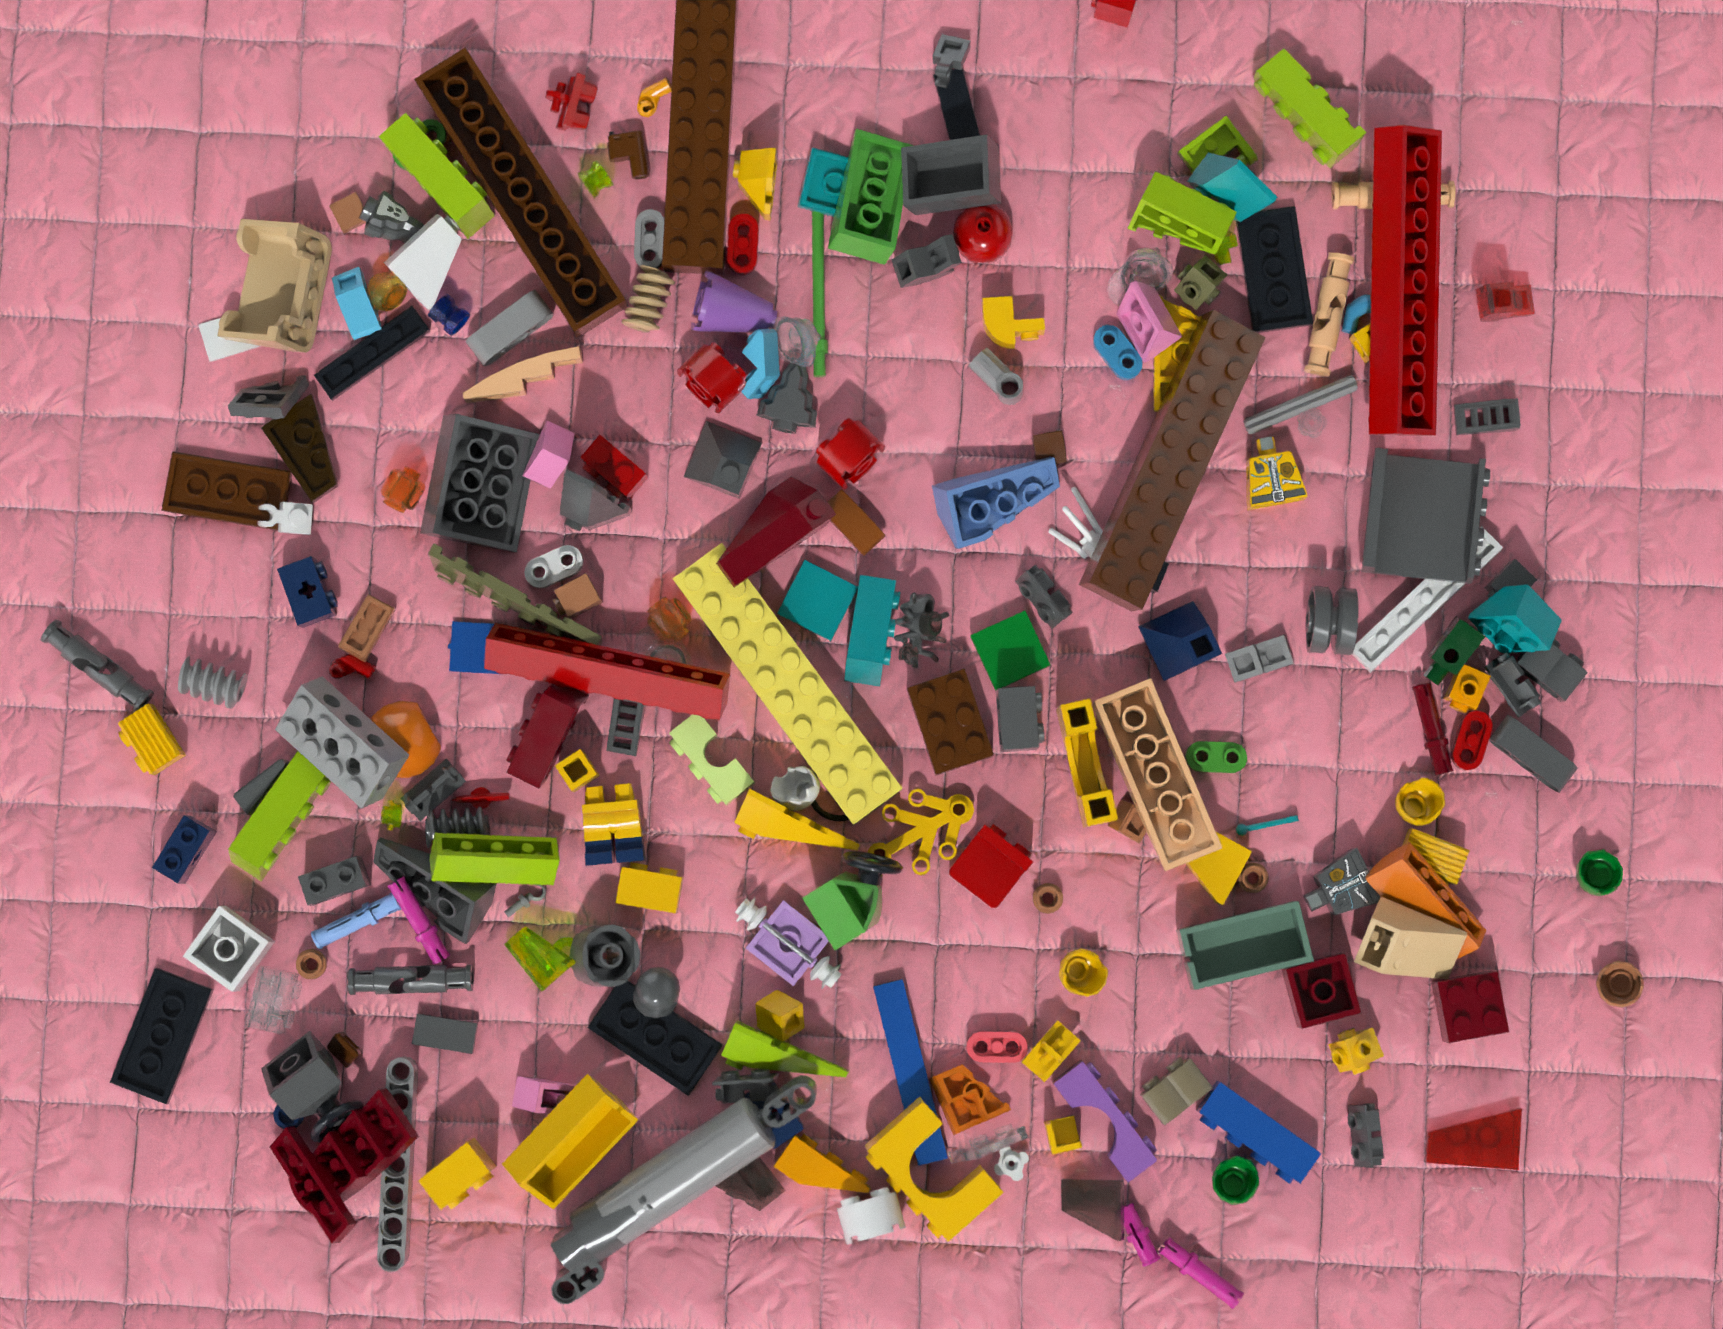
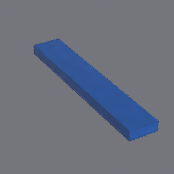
M903 979L873 986L904 1110L920 1096L937 1115ZM940 1127L916 1148L915 1155L918 1166L948 1159Z

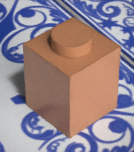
M586 573L554 590L557 598L553 599V602L561 616L567 614L569 619H573L603 603Z

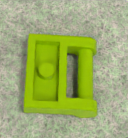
M1227 116L1219 120L1177 153L1192 174L1207 153L1225 156L1234 148H1237L1241 155L1235 159H1239L1245 165L1248 164L1250 166L1258 161L1255 152Z

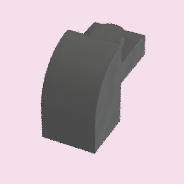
M952 234L942 236L927 246L908 249L891 260L900 288L919 285L952 273L954 267L962 263Z

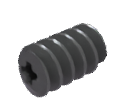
M481 807L477 808L475 816H472L469 808H465L463 817H460L457 808L453 809L451 817L447 816L445 809H441L439 818L435 817L433 810H429L425 821L427 848H430L435 833L490 835L489 816L484 815Z

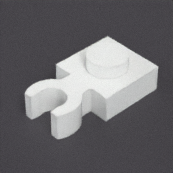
M280 502V510H277L271 504L259 505L260 510H267L270 513V519L268 521H258V526L271 527L278 523V532L311 535L313 504Z

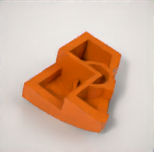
M963 1064L929 1078L953 1135L1011 1110L1006 1102H1001L990 1092V1088L986 1084L976 1080L973 1077V1073Z

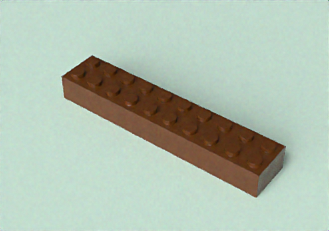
M676 0L662 253L664 272L704 274L705 271L717 275H724L738 0Z
M466 47L416 77L414 80L483 190L487 193L488 198L577 338L627 308L628 304L625 297Z
M1215 310L1202 314L1200 321H1198L1199 323L1193 332L1079 583L1080 586L1131 612L1144 608L1266 338Z

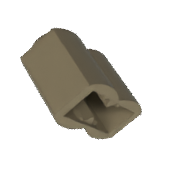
M1181 1057L1177 1058L1166 1067L1169 1072L1159 1079L1156 1075L1142 1086L1145 1091L1140 1096L1163 1125L1169 1123L1213 1088L1191 1058H1186L1185 1060Z

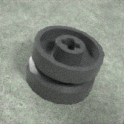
M1311 587L1305 622L1306 649L1308 653H1325L1331 639V647L1335 654H1353L1358 628V593L1356 589H1338L1333 601L1329 587Z

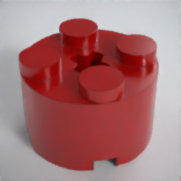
M712 342L710 345L703 344L677 369L679 377L685 374L688 379L685 383L686 387L701 403L708 408L712 405L716 406L714 412L720 413L744 389L746 385L743 380L747 375L738 364L734 363L731 365L724 358L725 352L717 343Z
M850 417L840 424L837 429L839 433L831 441L826 439L816 449V453L819 455L817 464L842 489L848 488L846 482L849 480L853 484L859 481L878 461L874 457L876 452L879 450L883 453L885 450V445L860 420L853 421Z

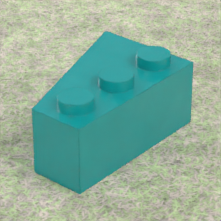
M860 575L844 681L880 687L883 665L890 664L892 647H886L887 638H894L896 624L895 619H891L892 609L898 610L901 592L895 591L896 580Z

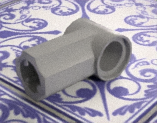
M988 348L981 351L969 364V368L997 395L1002 403L1013 405L1019 402L1023 396V381L1020 376L1013 373ZM1011 382L1017 385L1018 390L1013 395H1006L1001 390L1002 386Z

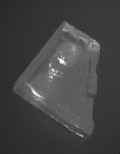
M1007 1124L994 1129L995 1135L987 1137L986 1134L970 1139V1144L947 1152L951 1164L979 1159L1029 1138L1025 1126L1013 1128L1012 1124Z

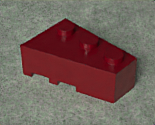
M551 684L543 693L538 692L530 707L534 710V713L530 720L525 719L518 735L522 736L519 746L514 745L506 761L510 765L506 773L539 789L547 781L563 749L562 745L566 736L576 723L574 719L580 706L586 703L589 695L574 688L558 687L554 684Z

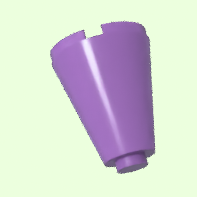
M705 271L704 276L708 281L707 283L701 281L693 310V315L698 316V322L691 323L692 330L698 332L753 333L758 329L774 327L777 311L773 310V303L712 272Z

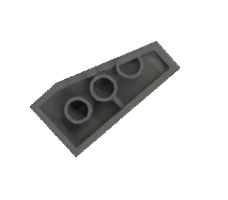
M566 470L560 505V515L566 519L564 525L580 532L582 527L592 530L630 516L632 512L630 506L622 502L618 504L619 499L608 494L607 490L595 482Z
M379 838L376 843L373 862L398 887L400 886L396 880L405 876V880L420 906H425L437 917L434 922L442 930L467 944L492 905L497 883L432 881L429 853Z

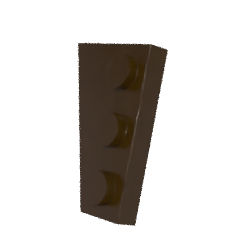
M312 394L296 403L284 418L273 419L261 427L311 502L315 503L338 487Z

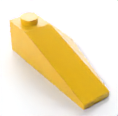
M749 789L734 822L740 825L738 832L752 839L758 834L766 838L856 851L860 847V844L817 824L803 815L789 810L785 806Z

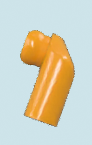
M667 78L641 91L637 104V110L641 116L651 117L657 109L660 97L671 92V84Z

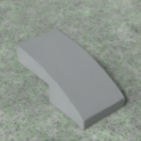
M1285 635L1225 654L1234 683L1295 664Z

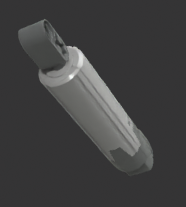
M808 1076L794 1078L766 1098L761 1110L750 1099L741 1098L570 1212L572 1224L555 1234L550 1244L555 1255L565 1267L557 1274L551 1288L553 1298L561 1304H570L597 1287L603 1281L606 1273L607 1257L775 1147L776 1139L770 1126H784L811 1108L817 1095L815 1081ZM799 1087H805L810 1091L811 1095L808 1098L801 1099L795 1095L794 1091ZM774 1105L778 1109L784 1105L782 1114L778 1111L772 1113V1106ZM587 1266L591 1269L596 1267L598 1269L597 1273L594 1270H590L585 1274ZM568 1281L572 1283L574 1290H563L560 1282Z

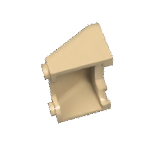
M240 219L236 240L240 249L249 254L239 309L238 311L228 310L222 315L219 321L217 336L226 340L292 352L306 353L310 351L315 339L332 247L329 238L300 223Z

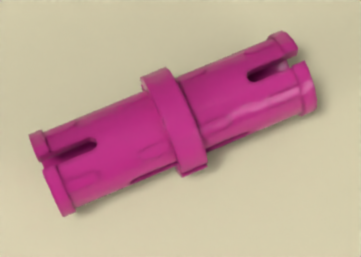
M1134 1203L1116 1210L1128 1234L1126 1238L1129 1243L1132 1242L1142 1262V1266L1146 1267L1160 1260L1161 1257L1158 1255L1148 1235L1150 1230L1148 1226L1144 1227L1134 1207Z

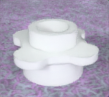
M1009 1146L1002 1147L999 1151L1001 1155L999 1162L994 1166L995 1173L999 1176L1003 1174L1010 1176L1014 1181L1021 1180L1023 1178L1022 1170L1024 1164L1029 1161L1027 1153L1012 1151ZM1009 1161H1014V1166H1009Z

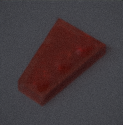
M1522 1108L1426 1131L1425 1163L1519 1170Z

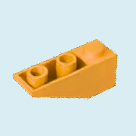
M805 1133L801 1137L797 1134L794 1135L774 1164L776 1169L801 1185L868 1193L871 1189V1186L866 1184L869 1178L856 1169L849 1172L841 1166L844 1161L834 1153L828 1151L825 1155L816 1148L819 1143Z

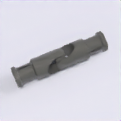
M54 620L42 634V642L50 643L58 649L63 658L79 670L85 672L92 680L116 698H123L133 706V711L139 710L152 699L154 692L151 689L146 690L133 680L134 677L106 655L101 654L81 636H74L62 627L61 621ZM108 669L111 674H103V671Z
M446 965L375 967L374 970L363 971L349 968L348 971L349 995H356V992H375L376 995L447 992L448 989H467V991H473L474 988L473 965L457 968H448Z

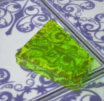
M526 926L504 944L541 992L576 964L573 958Z

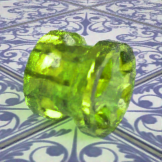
M597 160L591 163V168L587 171L581 170L577 173L579 179L593 198L599 196L600 190L603 188H610L614 185Z

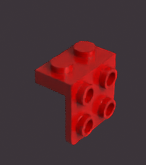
M984 824L950 868L949 875L988 906L997 908L1023 873L1032 865L1033 861L1029 858L1032 853L1018 842L1015 846L1004 839L1007 834L995 824H992L990 828Z

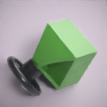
M846 852L843 854V861L850 866L859 868L858 875L845 871L802 898L834 950H837L879 923L882 910L881 874L901 873L903 870L901 863L872 853Z

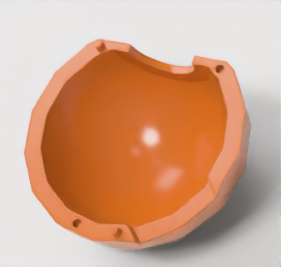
M397 701L383 706L372 715L370 720L409 754L396 778H410L422 774L434 764L441 751V744L428 724L418 703Z

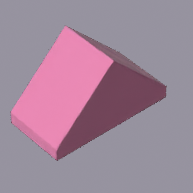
M546 421L522 476L547 488H551L570 461L575 433Z

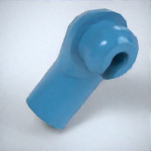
M1361 295L1347 305L1342 332L1349 334L1357 332L1359 318L1366 313H1371V295Z

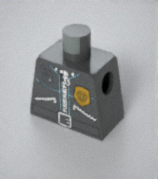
M1358 848L1348 850L1313 876L1318 888L1304 895V899L1311 912L1327 905L1330 913L1337 915L1379 902V894L1365 880L1369 870Z

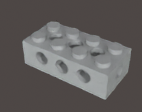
M323 676L300 686L275 728L283 738L361 809L383 799L409 757V754Z

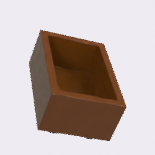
M965 669L906 689L935 776L994 756Z

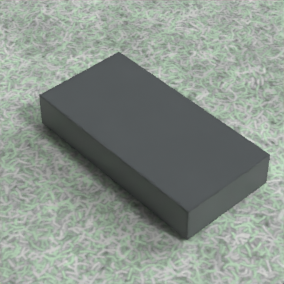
M417 1014L412 1044L473 1054L478 1023Z

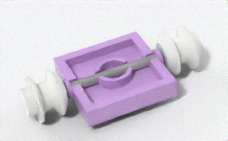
M755 897L752 901L746 898L735 911L739 915L736 922L744 919L748 923L747 930L755 929L758 925L760 928L746 949L792 986L796 984L808 967H814L810 972V980L818 978L822 981L821 989L825 985L831 988L842 975L838 971L841 965L839 964L835 967L830 965V956L822 957L817 962L818 954L829 942L823 931L784 900L769 919L765 918L763 920L767 914V906L758 908L755 905Z

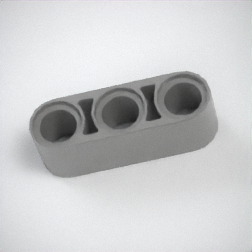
M536 290L530 291L474 332L466 340V343L482 365L488 366L546 324L554 316V313Z

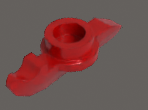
M478 787L470 795L457 796L451 799V801L461 804L471 803L476 809L478 807L485 809L490 806L491 802L510 800L509 793H491L484 787Z

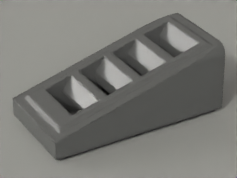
M1518 398L1454 405L1456 435L1509 432L1520 429ZM1503 408H1508L1509 423H1504ZM1490 409H1495L1496 424L1493 425L1491 423ZM1478 410L1483 411V426H1479ZM1465 411H1470L1472 427H1466Z
M614 699L606 751L636 756L646 706L642 703H638L637 707L622 704L623 701H634ZM620 712L634 714L636 717L635 719L620 717ZM618 725L634 727V730L632 732L617 728ZM617 736L632 739V743L615 742V738Z
M279 759L234 793L233 797L247 815H252L289 764L287 760Z

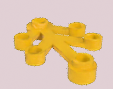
M921 789L912 790L908 795V801L913 807L925 805L943 811L932 818L901 810L894 804L885 805L882 809V817L885 821H898L916 827L887 844L879 842L871 845L867 853L873 854L876 849H882L885 851V857L891 858L892 854L922 838L918 856L912 863V870L917 875H925L930 870L929 858L937 829L948 822L945 842L939 846L938 853L944 860H951L956 856L957 849L955 844L960 826L967 823L974 813L973 803L967 796L956 794L945 800L927 795ZM919 792L923 795V801L920 804L912 802L911 796L913 793ZM959 803L964 806L965 811L962 815H956L953 812L955 804ZM889 807H893L897 811V815L893 819H888L885 816V810ZM950 845L953 848V854L950 857H945L942 854L943 846ZM923 860L926 862L927 868L924 872H918L915 869L917 861Z

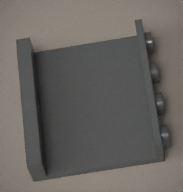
M1375 448L1361 572L1471 584L1474 575L1479 576L1481 570V558L1476 557L1477 546H1482L1484 540V528H1480L1479 523L1480 516H1486L1487 498H1482L1483 487H1488L1490 481V469L1485 468L1486 459L1480 458L1478 464L1387 455L1388 449Z

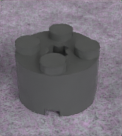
M618 925L588 927L574 936L570 948V964L574 976L579 981L594 987H614L624 984L633 972L637 970L640 962V949L637 941L626 929ZM603 953L607 954V959H603Z

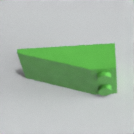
M860 129L855 130L832 222L828 249L880 264H886L896 248L903 207L901 148L913 145Z

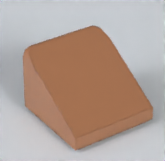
M1121 800L1116 808L1118 820L1108 822V826L1140 844L1146 829L1135 805Z

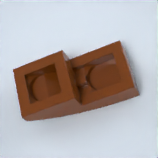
M842 489L828 501V504L836 513L830 522L863 556L886 536Z

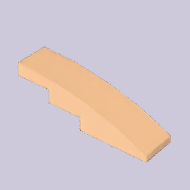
M577 346L548 352L518 362L490 375L463 392V398L466 403L527 395L525 383L555 379L553 367L583 363L582 351Z

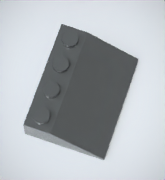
M459 414L443 415L420 534L517 552L531 481L522 475L539 439V434Z

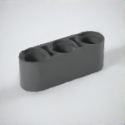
M1509 715L1504 718L1489 738V741L1500 751L1558 793L1561 792L1578 769L1567 757Z

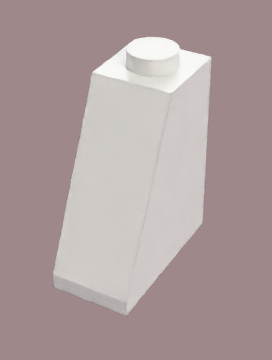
M436 214L384 262L428 310L435 304L462 240L456 233L460 228L448 215L443 219L442 216Z

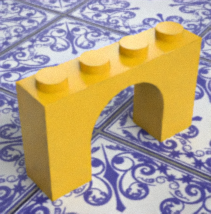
M1091 699L1060 705L1056 712L1083 828L1118 820L1112 790H1108L1099 760L1095 739L1097 725Z
M919 1096L865 1145L869 1152L865 1157L877 1171L882 1167L887 1172L889 1177L886 1178V1181L897 1193L902 1190L910 1198L906 1203L917 1216L921 1213L929 1220L926 1224L929 1230L937 1238L943 1236L949 1242L1004 1192L981 1165H978L955 1187L944 1192L935 1193L923 1190L912 1181L910 1176V1160L914 1151L943 1125L938 1116Z

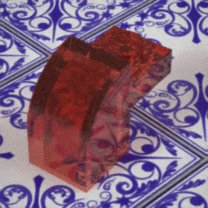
M1514 282L1485 284L1475 290L1479 319L1482 322H1496L1501 319L1528 317L1535 314L1531 284L1514 286Z

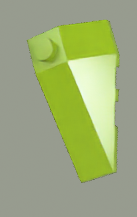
M738 1020L732 1028L721 1055L727 1058L725 1062L727 1065L739 1070L746 1066L754 1069L847 1077L849 1070L785 1041L782 1042Z

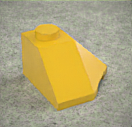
M776 148L741 151L740 160H734L733 178H738L739 188L765 220L771 221L778 165Z

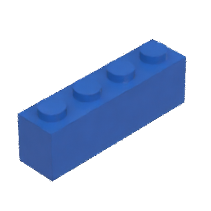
M1216 1081L1212 1086L1213 1088L1208 1092L1196 1110L1202 1114L1199 1120L1213 1130L1217 1126L1225 1130L1227 1134L1224 1138L1238 1148L1242 1144L1253 1150L1249 1156L1265 1166L1267 1162L1273 1164L1278 1168L1275 1174L1291 1184L1293 1179L1301 1184L1322 1153L1230 1088Z

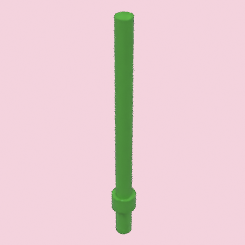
M812 211L813 340H810V353L813 354L814 377H826L825 354L828 353V340L825 339L824 214Z

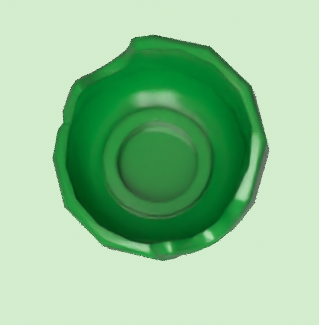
M1603 849L1587 851L1576 865V879L1586 893L1604 896L1618 889L1623 880V868L1617 857Z
M1234 1156L1218 1164L1212 1175L1213 1190L1221 1201L1231 1205L1243 1204L1254 1197L1259 1187L1258 1170L1250 1160L1241 1156Z

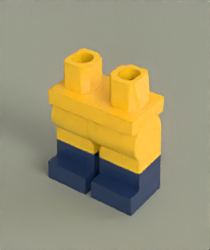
M631 783L615 785L616 802H605L603 786L586 787V804L582 805L585 866L615 863L613 833H615L617 863L646 860L639 799L635 800Z

